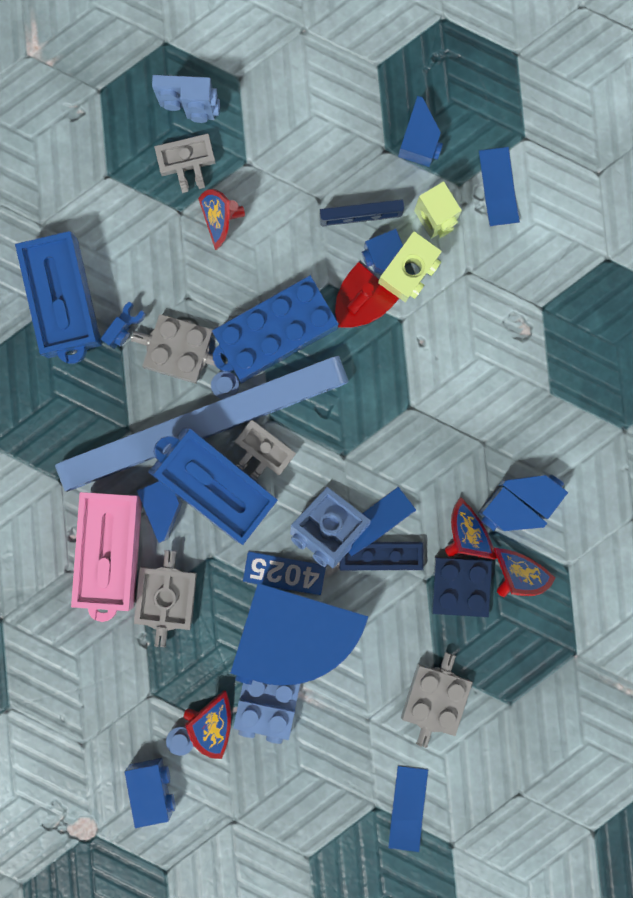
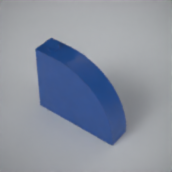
M258 583L231 674L236 675V681L249 685L252 684L253 680L281 686L296 685L315 680L335 669L353 651L363 634L368 616Z

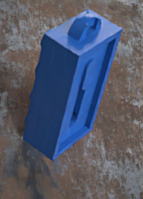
M71 231L15 244L40 355L47 358L58 356L63 362L68 364H76L82 361L86 356L87 349L102 346L78 238Z
M310 275L212 330L219 343V346L213 352V361L215 366L223 372L235 371L240 382L244 383L338 329V322ZM221 354L226 356L227 364L222 361Z
M184 427L176 438L164 436L154 446V455L157 461L148 473L241 545H244L278 501L190 428ZM168 444H170V445L168 446V448H167V449L164 451V453H163L164 448H165Z

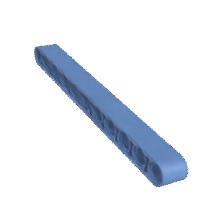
M335 356L56 464L55 467L64 491L67 492L154 459V446L156 442L164 436L176 438L184 427L190 428L202 439H206L345 385L349 380L340 357ZM168 444V445L164 448L163 453H164V451L168 448V446H169L170 444Z

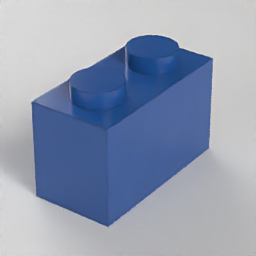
M162 758L129 764L124 772L134 827L139 828L169 822L176 806L174 795L169 794L167 783H170L168 766L163 765Z

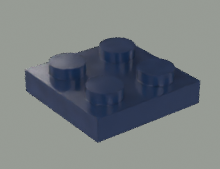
M435 557L432 614L489 617L492 561Z

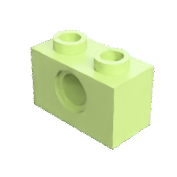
M444 181L420 195L414 209L430 238L437 235L442 238L454 230L453 226L458 223L457 219L462 211Z
M414 231L381 275L378 283L405 303L410 296L415 299L425 286L421 283L425 275L429 274L432 276L441 264L438 258L442 251ZM408 263H414L418 266L419 273L410 275L405 271L404 266Z

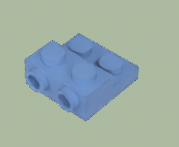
M153 75L152 87L160 107L171 111L184 108L187 119L197 123H205L207 120H214L215 116H219L220 99H217V88L212 87L210 78Z
M326 487L291 525V540L298 548L303 550L307 547L314 553V560L319 565L326 567L328 564L334 568L351 550L352 544L370 525L371 520L330 488Z
M254 680L251 685L243 683L233 729L239 730L238 734L247 738H254L255 733L265 735L268 742L282 744L283 739L289 740L300 684L281 686L265 684Z

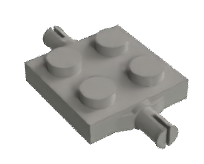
M159 314L155 329L150 335L137 332L136 330L133 332L134 336H132L131 342L147 346V353L143 363L144 369L197 384L200 373L206 364L215 366L213 354L210 353L209 349L213 335L212 329Z
M164 551L163 567H140L134 624L147 625L156 629L154 644L156 647H166L167 631L172 629H191L197 573L185 572L174 568L177 551Z
M448 652L444 653L440 668H430L417 664L401 714L403 721L416 724L421 728L416 742L421 747H428L432 732H443L456 736L471 689L472 681L456 676L451 672L456 655L449 654Z

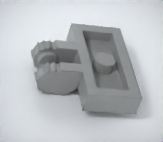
M209 134L154 146L161 175L166 176L177 173L182 193L188 192L189 188L184 171L191 169L195 171L196 185L199 189L205 188L200 167L216 164Z
M253 420L249 422L235 441V443L247 451L237 465L240 470L244 471L253 456L261 461L257 469L250 475V478L255 482L266 467L280 476L296 455L294 451Z

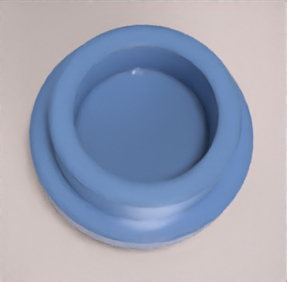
M220 372L213 377L211 389L215 396L225 399L237 394L239 382L234 374Z
M175 727L167 735L166 745L171 753L182 756L192 750L193 744L186 727Z

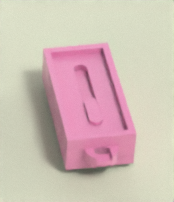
M80 492L71 607L88 608L91 618L96 621H108L117 614V611H130L135 605L142 502L137 495ZM98 609L108 610V612H99Z

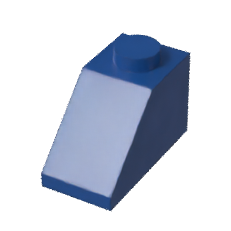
M417 96L398 157L430 167L432 158L438 160L443 143L438 142L441 132L423 97Z
M393 229L365 241L364 251L361 252L363 260L367 267L372 266L374 273L382 275L403 247L397 230ZM411 263L404 266L408 274L416 275Z
M552 474L549 477L540 475L503 480L498 484L500 487H505L542 519H549L568 494L562 488L564 483Z
M158 481L137 490V493L156 538L161 543L168 540L183 503L179 496Z
M499 487L478 512L483 516L481 522L492 531H495L496 528L501 531L544 528L547 525L546 521L505 487Z

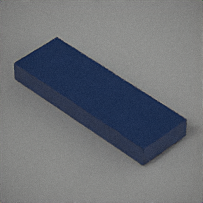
M401 199L320 209V225L323 227L399 218L404 212V201Z
M373 542L353 556L348 552L339 562V570H424L423 542Z

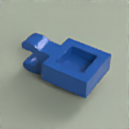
M131 302L125 304L119 318H115L101 337V340L113 349L117 345L122 346L130 335L128 330L131 328V324H138L145 318L146 314L142 310L137 316H130V310L134 307Z

